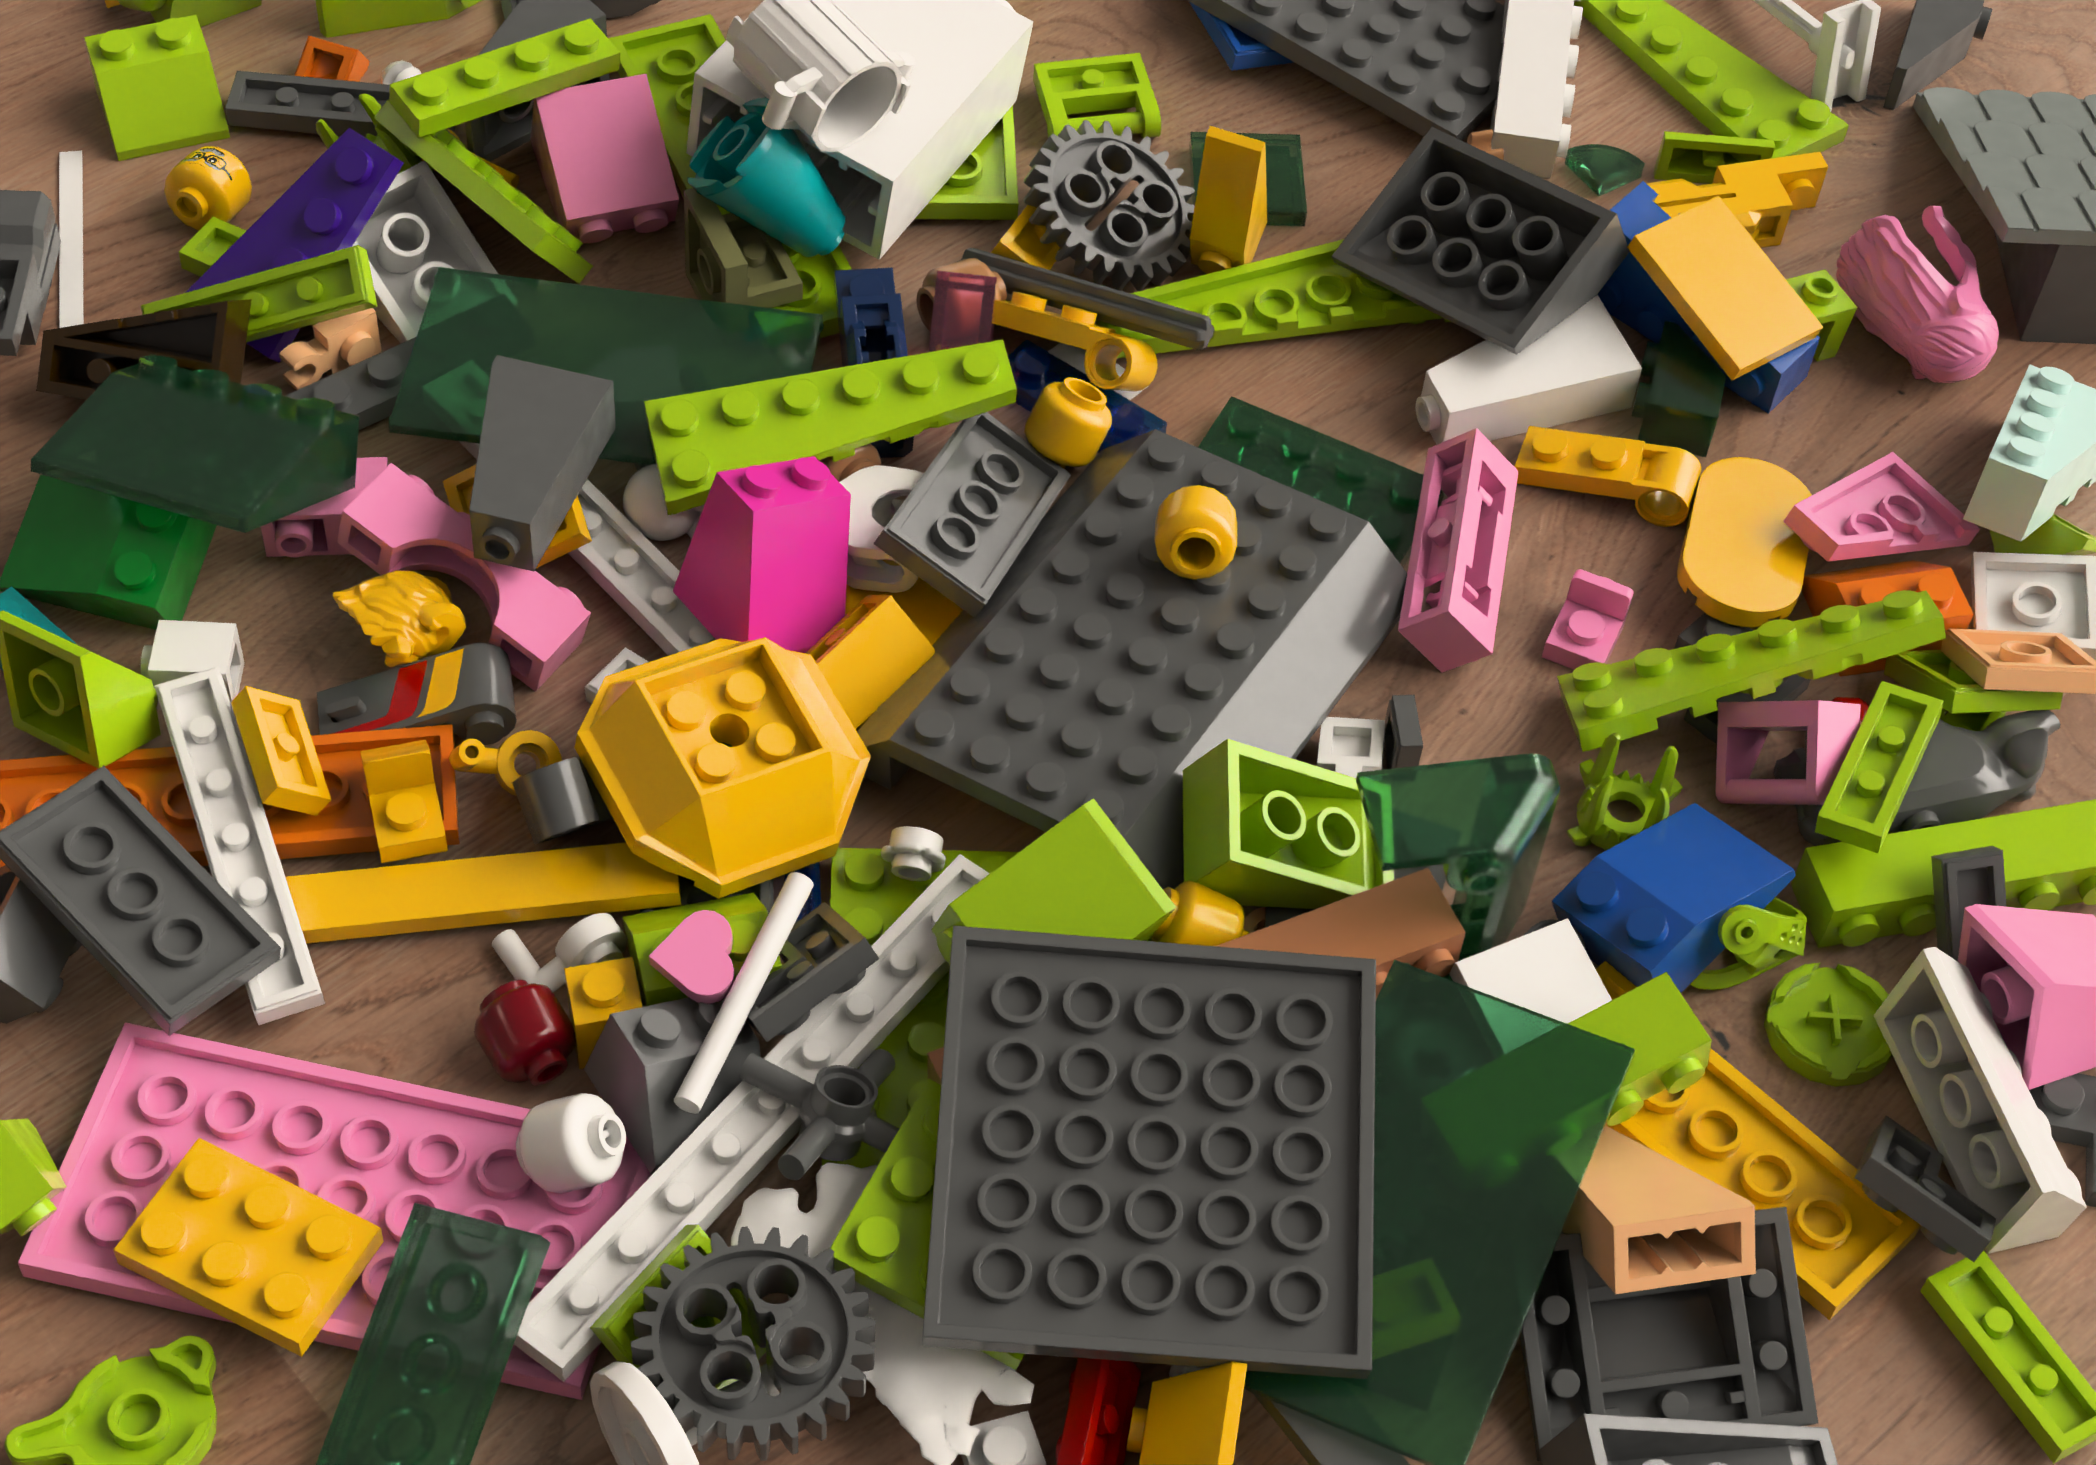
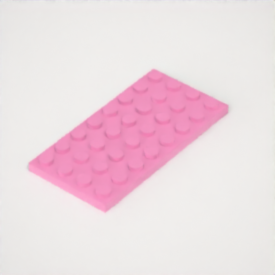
M125 1022L59 1169V1173L67 1187L51 1199L57 1211L32 1230L18 1265L23 1277L234 1323L119 1265L113 1251L198 1138H201L381 1227L384 1242L314 1341L582 1400L600 1344L563 1382L508 1340L506 1326L652 1174L649 1173L626 1136L621 1165L610 1180L597 1186L565 1193L545 1191L525 1174L516 1155L518 1133L521 1130L524 1118L531 1109L173 1033L169 1036L163 1030Z

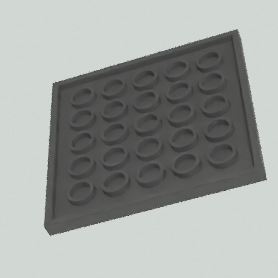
M953 926L922 1346L1196 1367H1213L1233 1361L1247 1364V1370L1368 1379L1372 1371L1376 959Z

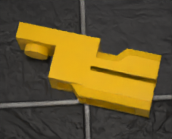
M1821 152L1720 165L1716 168L1712 184L1697 186L1682 178L1646 184L1659 194L1653 202L1671 218L1719 195L1759 247L1763 248L1781 245L1791 210L1816 206L1828 165Z

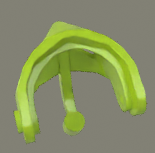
M1777 897L1764 909L1751 905H1737L1730 908L1722 916L1718 924V937L1720 943L1734 954L1738 963L1722 969L1703 970L1690 985L1698 989L1708 990L1729 988L1752 979L1798 955L1804 956L1807 917L1801 911Z

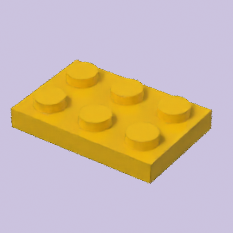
M198 1138L113 1251L119 1265L302 1357L384 1240L381 1227Z

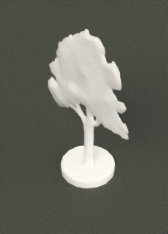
M828 1162L821 1166V1169L816 1174L817 1201L814 1209L808 1213L799 1210V1194L794 1188L778 1190L762 1188L757 1190L744 1200L741 1215L738 1217L731 1236V1246L738 1245L741 1227L748 1226L754 1244H764L772 1227L779 1228L782 1247L790 1248L802 1234L808 1236V1257L813 1259L831 1247L876 1170L877 1165L859 1168L848 1164ZM855 1281V1290L852 1293H868L869 1314L866 1317L875 1319L876 1324L875 1342L868 1344L875 1348L874 1369L863 1373L866 1375V1380L875 1387L876 1397L879 1401L888 1407L899 1420L900 1425L920 1444L922 1457L934 1465H951L958 1454L970 1455L974 1439L981 1431L969 1425L975 1400L981 1390L995 1405L1013 1406L1031 1403L1035 1385L1014 1369L980 1350L922 1346L924 1319ZM797 1355L786 1362L792 1366L802 1368L809 1367L817 1363L818 1360L808 1355ZM620 1361L613 1362L594 1373L590 1382L593 1407L602 1433L618 1465H699L692 1446L697 1443V1428L694 1426L686 1433L684 1432L668 1403L648 1377L633 1364ZM766 1363L760 1367L761 1378L767 1393L771 1396H777L780 1393L769 1376ZM738 1380L719 1390L735 1392L746 1387L747 1384Z

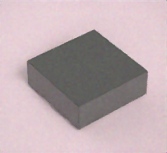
M1392 695V700H1389L1385 717L1384 742L1389 780H1392V784H1411L1415 782L1423 749L1415 695Z

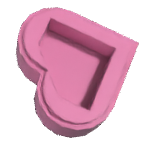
M702 910L692 913L649 955L650 965L692 1000L706 1004L721 1001L727 996L734 983V967L729 957L733 944L730 924L724 916L715 911Z

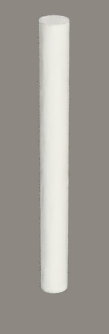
M791 872L788 875L674 1098V1103L680 1109L693 1114L700 1112L814 886L812 880L804 874Z

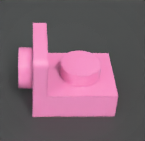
M1582 569L1576 570L1571 580L1566 601L1545 642L1542 658L1573 670L1587 663L1600 662L1607 664L1624 627L1634 591L1609 578L1598 576Z

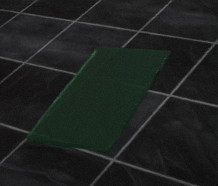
M439 267L434 277L431 294L392 415L389 417L390 433L480 444L492 362L499 355L612 380L616 428L598 459L645 465L656 464L645 415L644 401L811 373L820 334L824 329L823 315Z
M1394 959L1376 999L1372 1371L1368 1379L1247 1370L1244 1389L1425 1465H1466L1633 1060L1635 1049L1626 1046L1624 1043L1609 1040L1413 967L1409 963H1403Z

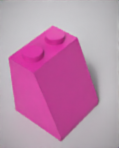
M815 456L717 472L673 588L674 594L716 640L723 638L745 642L766 637L785 650L806 653L845 616L851 494L830 473L828 467Z

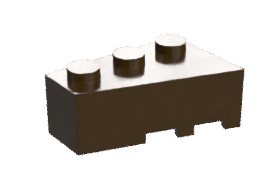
M252 299L223 301L44 330L36 391L210 422L234 419L237 417Z

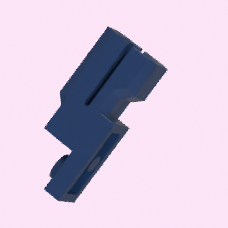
M893 267L836 270L834 273V288L843 367L908 356L901 293L895 292ZM914 436L891 444L883 439L871 444L877 449L880 458L905 457L913 450Z

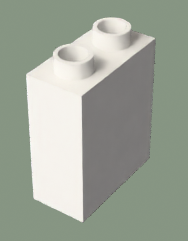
M832 0L882 50L906 51L916 59L908 80L911 87L900 113L894 114L892 111H889L885 119L863 140L838 153L820 152L798 129H794L845 215L844 237L842 240L880 260L1016 102L1033 21L1016 13L1006 0ZM727 40L707 59L694 75L686 153L690 156L694 155L702 140L724 117L728 115L736 122L749 113L742 106L743 104L753 99L765 97L740 72L741 70L733 62L734 47Z

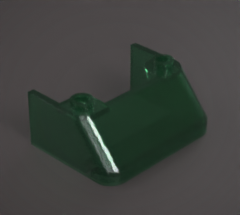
M1519 754L1358 772L1356 783L1381 871L1443 864L1446 881L1451 888L1456 890L1453 903L1450 906L1466 932L1458 961L1505 943L1525 909L1560 793V785L1551 760L1540 754ZM1450 974L1433 983L1422 984L1419 981L1412 983L1405 1005H1436L1447 1008L1461 995Z

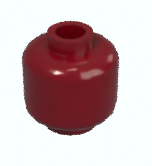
M515 980L501 985L484 998L480 1004L479 1010L481 1013L476 1019L474 1034L496 1073L504 1081L512 1083L530 1081L532 1085L539 1086L554 1080L566 1070L568 1066L566 1058L576 1045L574 1026L559 1000L548 986L534 983L528 984L526 980Z

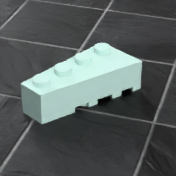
M2029 364L1963 520L2015 540L2023 541L2053 516L2059 504L2066 506L2074 500L2080 487L2085 486L2088 488L2095 483L2096 389L2074 381V378L2069 373L2055 367L2038 368Z

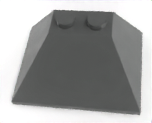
M1787 1207L1755 1210L1756 1274L1616 1295L1583 1256L1580 1233L1563 1232L1507 1242L1537 1461H1541L1539 1449L1583 1414L1790 1426L1818 1424Z

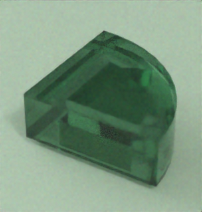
M1587 144L1570 148L1565 160V164L1598 196L1641 178L1645 164L1635 155L1625 150L1601 144Z

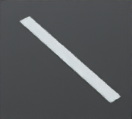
M82 150L59 152V235L61 239L59 249V328L84 324Z

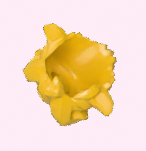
M393 571L362 581L360 584L349 589L333 592V598L339 608L348 612L349 616L353 617L358 625H361L365 635L371 636V644L382 647L386 654L384 662L390 668L449 651L462 636L466 627L462 611L452 604L451 592L447 585L438 578L421 575L417 572Z

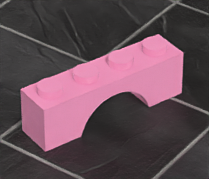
M390 463L342 510L337 543L378 574L383 575L393 571L431 570L449 574L469 585L480 596L488 610L491 620L489 644L501 647L508 653L511 674L535 692L582 643L591 612L584 608L581 600L569 589L560 586L556 587L536 571L533 572L474 558L470 515L464 512H456L436 497L430 486L421 478L415 475H407Z

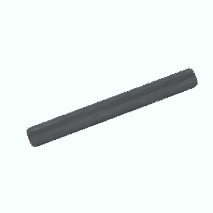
M976 248L966 249L961 259L976 258L985 263L991 271L997 272L1004 281L1007 294L1013 295V291L1041 297L1047 299L1046 305L1061 310L1063 305L1097 313L1096 320L1165 341L1196 350H1203L1207 348L1209 340L1214 334V326L1211 325V319L1206 315Z

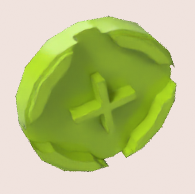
M1821 963L1804 964L1785 974L1770 995L1764 1021L1770 1046L1784 1064L1810 1081L1835 1087L1862 1084L1879 1075L1893 1057L1874 1017L1876 1011L1889 995L1879 982L1854 967L1838 964L1836 969L1829 967L1819 968Z

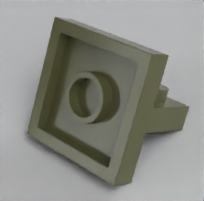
M694 188L684 190L686 276L725 352L748 347V314L803 300V282L781 242L732 213L722 215L714 202L698 194Z

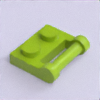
M1140 53L1034 64L1033 82L1047 124L1048 138L1051 134L1058 136L1065 125L1068 124L1077 130L1084 120H1088L1096 132L1104 121H1109L1114 135L1119 136L1126 126L1131 128L1132 134L1140 133L1143 139L1147 136L1153 138L1161 135L1159 107ZM1134 107L1136 109L1135 112L1070 119L1067 117V115Z

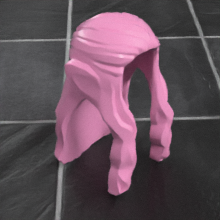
M1926 207L1922 214V221L1925 229L1934 238L1942 258L1947 261L1955 278L1959 281V284L1956 286L1949 283L1913 245L1895 216L1885 214L1867 219L1862 224V229H1859L1851 236L1849 242L1841 246L1836 273L1839 286L1858 307L1854 315L1861 321L1866 331L1881 338L1893 350L1907 358L1915 379L1927 378L1932 382L1953 383L1970 379L1983 371L1997 350L1999 337L1997 321L1991 315V311L1981 297L1975 257L1970 248L1962 242L1956 229L1945 219L1942 207Z

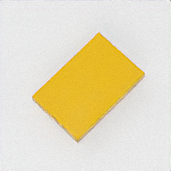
M1719 195L1635 235L1627 247L1731 381L1813 340L1823 329L1822 324Z

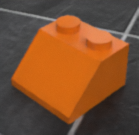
M1915 560L1804 575L1801 589L1813 617L1820 615L1822 611L1832 606L1851 605L1857 607L1882 601L1888 594L1903 590L1916 592L1926 590L1943 615L1945 630L1949 628L1968 629L1974 615L1951 567ZM1942 640L1908 651L1941 650ZM1886 657L1866 664L1849 667L1844 671L1838 672L1839 676L1885 670Z

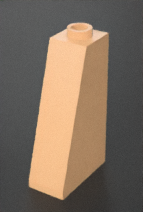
M1600 1123L1581 1133L1582 1139L1580 1142L1560 1156L1546 1158L1542 1154L1530 1160L1531 1194L1564 1233L1581 1234L1583 1256L1615 1295L1756 1274L1755 1206L1749 1200Z

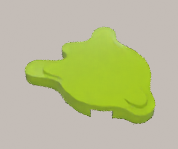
M183 1336L167 1346L150 1348L151 1356L134 1357L120 1362L117 1355L108 1358L96 1365L77 1383L68 1400L61 1408L40 1420L17 1426L8 1433L5 1439V1450L12 1465H199L210 1450L216 1434L217 1410L213 1397L212 1380L217 1365L211 1345L205 1339L198 1336Z

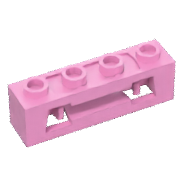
M1477 428L1428 448L1398 631L1441 673L1477 661L1493 653L1518 470ZM1440 490H1442L1448 498L1443 500L1441 506L1438 507ZM1441 580L1440 591L1434 594L1429 593L1426 597V602L1432 608L1421 612L1424 588Z

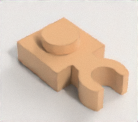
M370 308L319 322L313 325L314 339L307 343L303 341L294 342L285 347L279 354L280 358L291 368V370L283 374L284 379L297 391L319 381L325 372L330 376L382 352L376 311Z

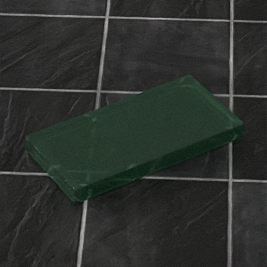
M414 1203L316 1465H470L551 1242L538 1234Z

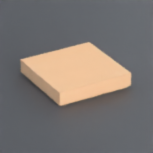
M1951 628L1945 630L1946 639L1942 640L1941 652L1983 689L2096 694V660L2062 633Z

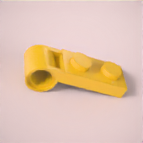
M1013 291L1011 301L992 299L987 315L984 318L985 322L1086 350L1084 358L1086 375L1099 388L1137 392L1148 387L1155 378L1158 363L1153 348L1143 340L1115 333V329L1095 324L1097 313L1063 305L1061 314L1045 310L1047 299ZM1123 351L1127 364L1124 373L1119 377L1116 372V359Z
M1535 426L1528 427L1514 466L1518 470L1517 484L1635 500L1636 510L1643 519L1663 527L1676 526L1685 521L1702 470L1698 459L1690 452L1681 448L1648 444L1641 440Z

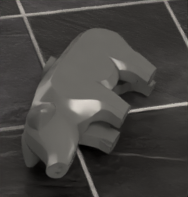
M2030 710L1998 718L1983 731H1972L1951 726L1939 719L1888 834L1981 819L2005 802H2022L2031 799L2036 793V783L2044 772L2048 751V736L2057 731L2061 726L2056 715L2050 710ZM1807 731L1805 735V750L1804 747L1794 749L1788 756L1776 760L1773 772L1775 779H1806ZM1795 805L1799 832L1807 842L1813 846L1842 842L1815 832L1817 817L1823 805Z

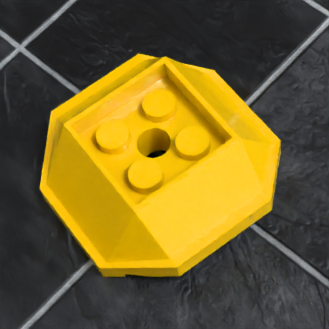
M766 637L745 642L721 638L605 676L577 733L574 746L631 852L665 871L693 880L695 887L718 899L834 857L871 758L869 751L811 654L785 650ZM718 742L727 743L732 745L733 747H728L727 745Z

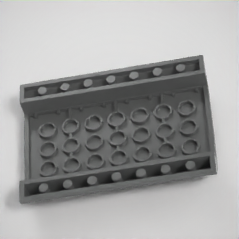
M1154 429L1101 450L1042 518L976 618L963 610L932 645L935 649L934 655L881 704L858 730L857 733L871 755L864 777L891 790L907 770L912 767L1044 832L1050 830L1083 804L1094 798L1163 890L1167 887L1175 889L1184 882L1183 770L1226 739L1296 759L1400 620L1407 572L1369 521ZM1201 485L1216 489L1225 495L1234 507L1237 518V548L1233 560L1222 572L1210 578L1193 580L1177 576L1168 570L1157 556L1155 520L1159 506L1170 493L1182 487Z

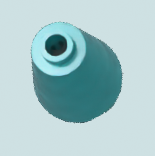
M762 97L746 102L742 106L749 112L736 122L727 115L702 140L689 164V167L696 173L695 178L687 177L688 184L698 194L805 257L829 254L840 244L844 237L843 227L846 220L844 213L794 129L783 128L775 130L767 127L762 122V116L769 99Z

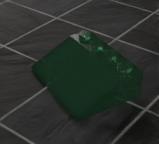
M158 355L144 356L139 358V364L110 374L32 457L31 472L246 533L355 488L359 416L335 410V404L329 400L320 398H303L298 400L283 396L281 388L274 385H242L229 381V375L222 371L210 369L191 371L177 367V360L170 357Z

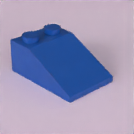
M1693 803L1597 855L1552 900L1557 919L1562 921L1568 918L1571 925L1582 935L1585 942V950L1590 960L1598 966L1604 961L1608 962L1637 987L1667 972L1680 993H1682L1725 949L1718 937V924L1722 916L1730 908L1737 905H1751L1764 909L1796 877V874L1792 867L1698 804Z

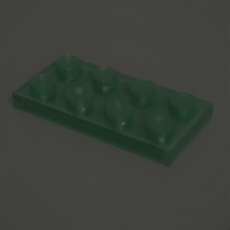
M1231 396L1198 448L1369 521L1401 566H1405L1411 554L1423 474ZM1440 490L1437 505L1438 507L1441 505L1444 499L1445 493L1442 490Z

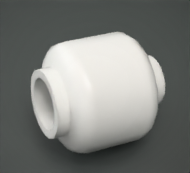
M580 1093L546 1101L533 1107L524 1118L521 1130L518 1133L516 1155L525 1174L542 1189L555 1193L570 1192L600 1185L614 1176L621 1165L626 1144V1132L622 1121L609 1104L597 1095Z

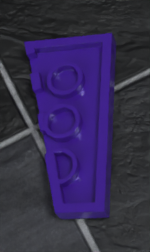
M348 128L185 293L352 247L404 162L356 131ZM301 328L246 343L266 357L280 362L279 353L293 342Z

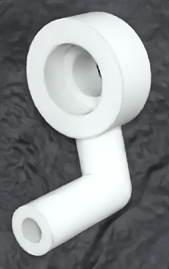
M597 913L580 920L569 928L556 945V957L542 968H540L519 936L512 929L498 934L492 941V947L515 980H526L528 984L546 985L552 992H555L566 983L564 968L623 958L622 953L627 946L628 940L610 914Z

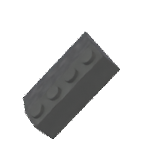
M1431 127L1331 257L1334 263L1517 355L1597 296L1630 251L1627 248L1628 245L1617 213Z

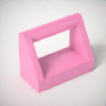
M1821 700L1718 702L1715 790L1718 801L1723 804L1823 805L1860 727L1861 704ZM1769 731H1807L1806 779H1749Z

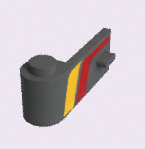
M487 643L464 645L317 692L320 735L436 726L447 722L448 725H453V732L461 739H477L483 745H489L507 736L515 728L517 722L508 653L501 647Z

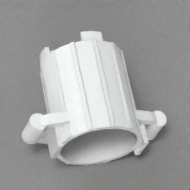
M764 0L749 14L746 22L739 16H735L726 40L734 47L733 62L741 70L740 72L769 99L762 116V122L767 127L775 130L783 128L798 129L820 152L838 153L863 140L885 119L889 111H892L894 114L900 113L911 87L908 80L916 63L914 56L906 51L882 50L832 0Z

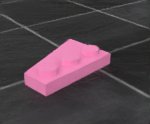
M1894 452L1795 504L1783 521L1801 538L1802 542L1809 549L1817 552L1827 562L1968 546L1980 530L1974 523L1963 520L1964 514Z

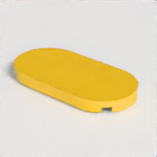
M1732 457L1721 459L1710 464L1703 471L1693 497L1677 568L1679 585L1685 594L1689 588L1691 593L1697 597L1695 603L1697 607L1721 622L1749 628L1760 627L1768 622L1769 619L1777 617L1785 619L1792 613L1801 593L1809 548L1783 521L1795 504L1812 496L1808 488L1787 470L1754 458Z

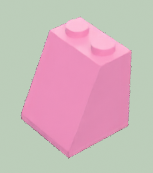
M647 74L568 87L534 99L531 143L556 219L560 225L582 243H596L608 239L612 236L613 232L635 228L639 233H649L666 227L669 222L675 221L679 197Z
M1981 904L1965 907L1958 962L1969 969L1979 991L1989 1000L1993 1019L2008 1049L2016 1055L2020 1063L2022 1078L2028 1090L2095 1068L2096 917L2092 914Z

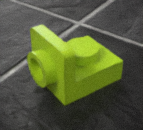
M1826 269L1786 279L1823 326V329L1818 334L1820 340L1814 354V359L1818 362L1835 357L1858 307Z

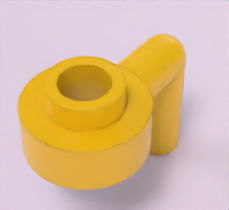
M525 730L511 735L501 743L498 749L485 748L477 739H467L452 750L449 761L451 766L459 772L495 774L501 787L510 794L517 796L512 782L521 777L514 767L517 755H530L536 762V770L560 762L562 757L558 746L550 737L538 731Z

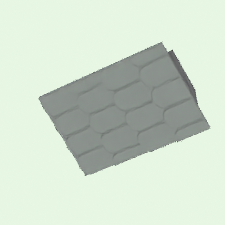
M1936 87L1924 90L1923 92H1917L1913 108L1994 229L2020 341L2096 344V94L2088 95L2084 99H2077L2072 95L2060 92H2039L2031 97H2025L2017 92L1997 89L1985 90L1980 92L1979 95H1972L1967 91L1948 87Z

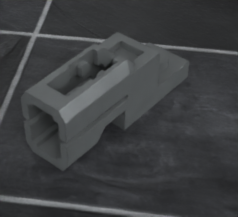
M0 190V355L17 356L19 345H36L60 249L61 239L57 223H55L56 218L52 202L41 191Z

